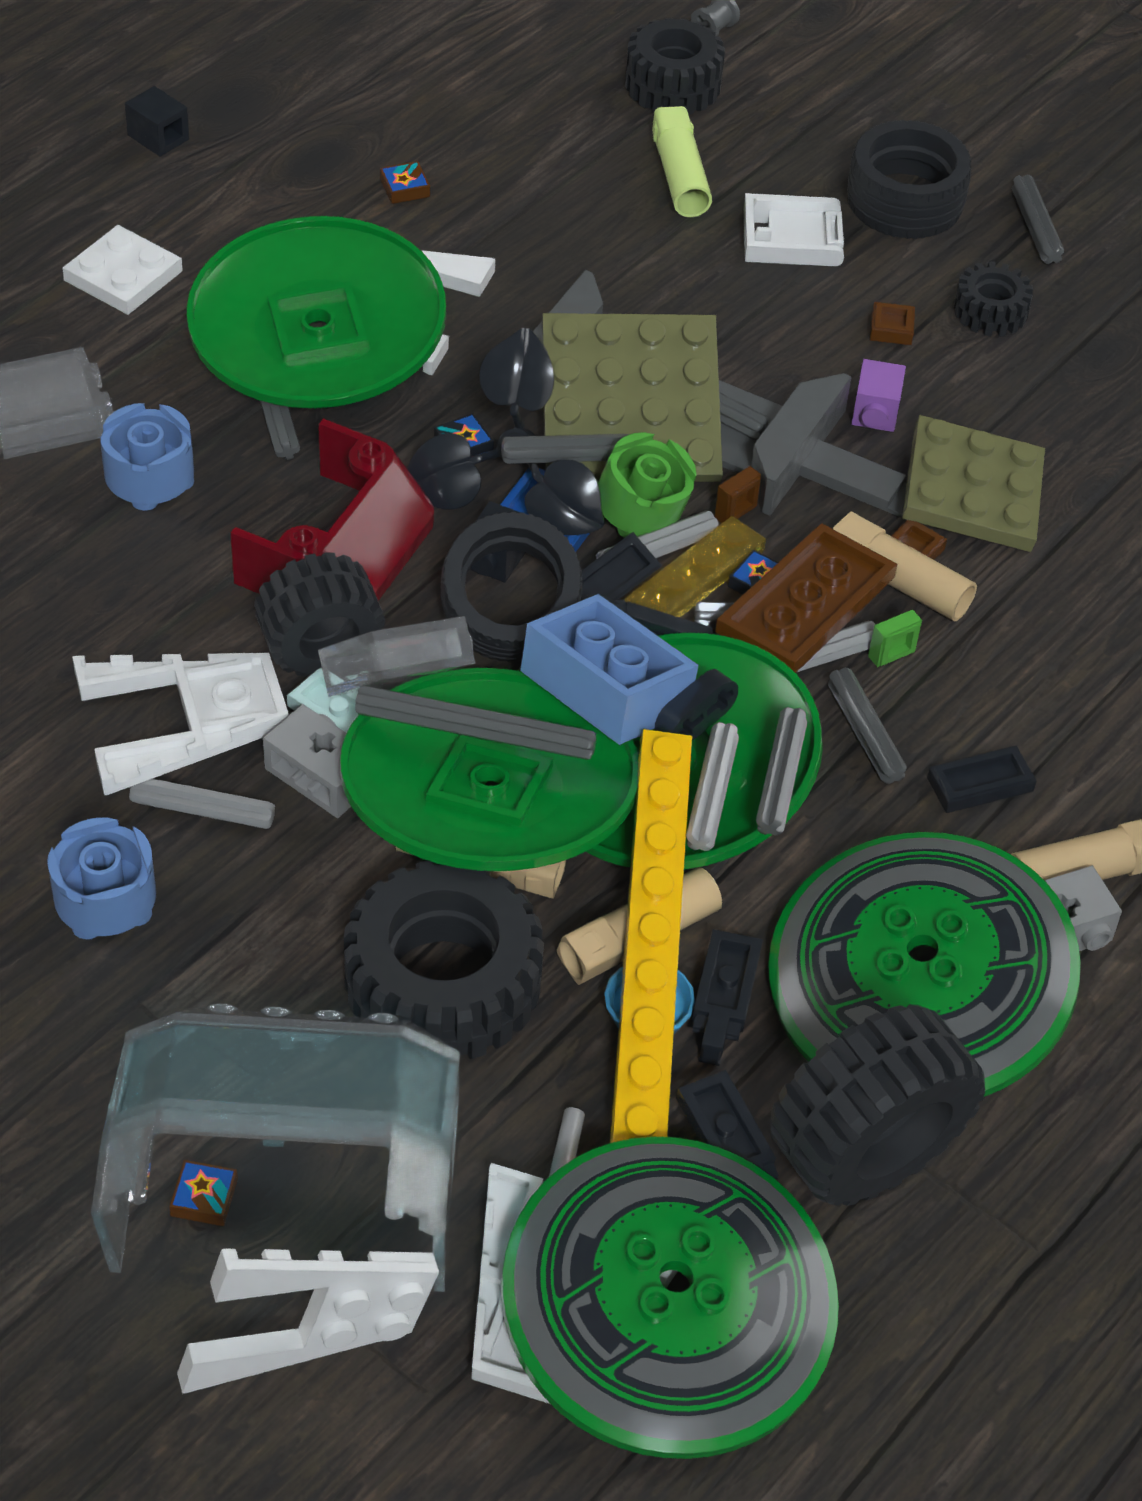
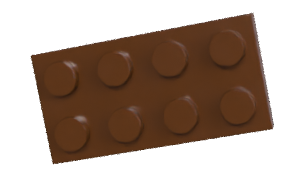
M821 523L717 619L715 633L755 645L780 659L796 673L895 578L898 564Z

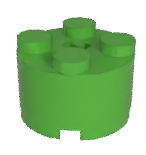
M646 432L633 433L621 438L616 443L598 481L602 512L604 517L617 527L618 533L624 538L632 532L638 537L679 521L694 489L696 467L686 450L670 439L665 444L653 440L655 434Z

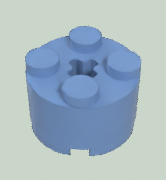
M138 403L122 407L113 412L103 424V433L100 441L104 478L108 488L116 496L132 502L136 509L143 511L154 509L158 503L176 498L194 484L190 424L179 411L159 404L160 410L145 409V403Z
M101 817L78 822L66 829L61 834L62 840L54 850L53 847L51 848L48 855V870L54 905L62 921L72 928L74 935L82 939H92L96 936H112L126 932L135 926L146 924L152 916V908L156 899L152 850L146 836L134 826L132 831L126 827L119 826L116 819Z

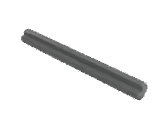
M370 686L360 687L356 696L355 710L359 715L585 760L592 758L596 747V733L592 730Z

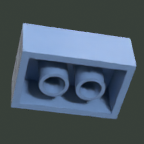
M599 594L527 623L521 672L619 745L640 736L643 729H655V722L662 708L696 680L698 664Z

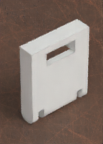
M745 193L743 209L745 262L839 266L844 260L841 204L837 198ZM754 223H768V227H757L755 231Z

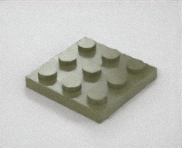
M919 415L914 427L902 518L1031 552L1037 541L1045 448Z

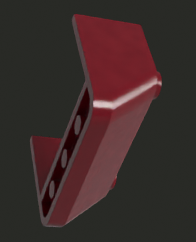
M322 419L319 423L320 475L359 490L358 494L328 532L307 525L295 526L288 529L275 543L235 527L231 531L234 584L260 594L259 589L262 584L270 582V575L276 570H282L287 567L286 563L294 559L296 562L305 559L306 555L315 553L316 556H322L325 552L335 553L336 558L344 554L351 557L353 562L358 561L367 573L379 601L434 526V506L387 443Z

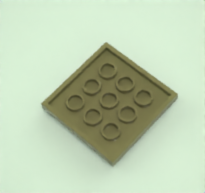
M543 313L542 343L549 354L554 370L553 393L550 400L544 406V436L630 435L640 432L655 434L653 440L667 444L670 439L686 450L696 467L694 482H721L723 468L716 315ZM582 461L581 463L587 466L597 481H599L607 461ZM554 462L545 463V471Z

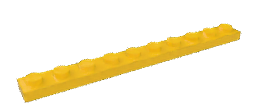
M643 729L640 737L638 789L635 800L610 1143L632 1138L667 1137L692 747L691 735Z

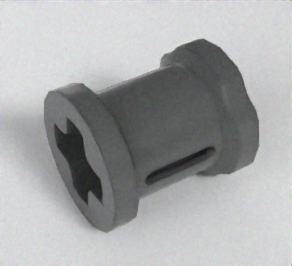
M712 0L708 7L698 8L691 14V22L704 24L705 28H711L715 31L716 36L719 35V31L722 28L732 27L740 18V10L735 0Z

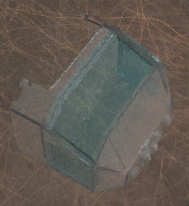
M211 1004L207 1008L192 1007L126 1031L101 1139L91 1210L109 1271L121 1273L130 1202L136 1205L146 1203L154 1138L157 1134L263 1139V1146L284 1147V1141L381 1146L390 1149L385 1217L392 1220L403 1218L404 1212L419 1218L418 1230L433 1236V1255L439 1270L438 1277L434 1283V1291L445 1292L459 1104L460 1052L413 1022L399 1020L396 1016L386 1013H376L368 1016V1018L346 1017L344 1014L333 1010H321L312 1015L291 1013L289 1010L281 1007H266L261 1011L238 1010L236 1007L228 1004Z

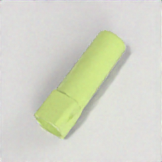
M660 107L654 112L653 141L656 142L658 153L661 157L675 210L684 217L699 216L710 208L712 195L693 135L694 126L690 122L685 107Z

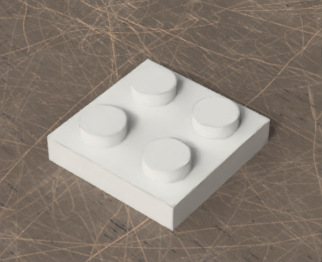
M117 225L63 267L64 281L129 315L183 271L182 258Z

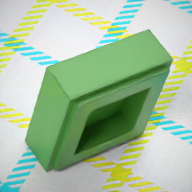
M910 610L874 625L868 654L872 662L879 667L914 653L922 623L921 618L914 610Z

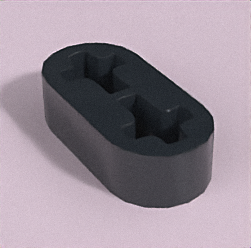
M717 669L707 671L662 708L655 722V731L691 735L692 741L695 740L731 709L738 696L739 687L737 683Z

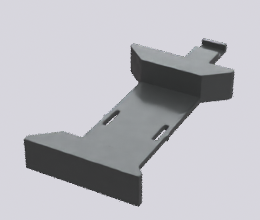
M585 270L549 313L603 314V301L594 274ZM542 321L533 331L541 341ZM842 373L801 382L783 406L719 380L720 393L767 416L769 419L767 428L758 440H754L721 423L722 467L739 473L751 466L761 474L758 502L762 513L771 516L796 479L802 476L902 518L907 483H905L906 475L824 442L846 411L851 382L850 375Z

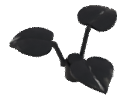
M521 328L492 348L485 356L480 368V384L488 399L497 405L511 404L510 413L514 422V429H509L500 436L497 449L471 457V448L468 440L462 435L448 433L429 439L412 457L407 469L434 507L453 510L468 505L477 496L482 483L481 474L475 464L497 457L502 458L501 445L506 437L536 436L531 430L524 428L525 423L521 419L519 406L526 410L535 411L546 405L554 389V370L544 344L531 329ZM559 460L550 464L543 476L539 471L537 463H528L533 478L538 482L525 496V506L528 514L550 522L563 535H582L603 528L605 521L602 512L600 488L596 477L587 466L576 460Z

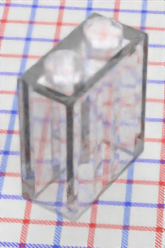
M83 347L0 364V448L4 459L101 438L103 424L113 413V408L108 392H100L99 390L102 388V380L96 362L89 364Z
M465 616L371 631L318 650L328 697L358 692L362 686L382 688L404 684L426 675L456 670L476 663L473 653V642L468 631Z

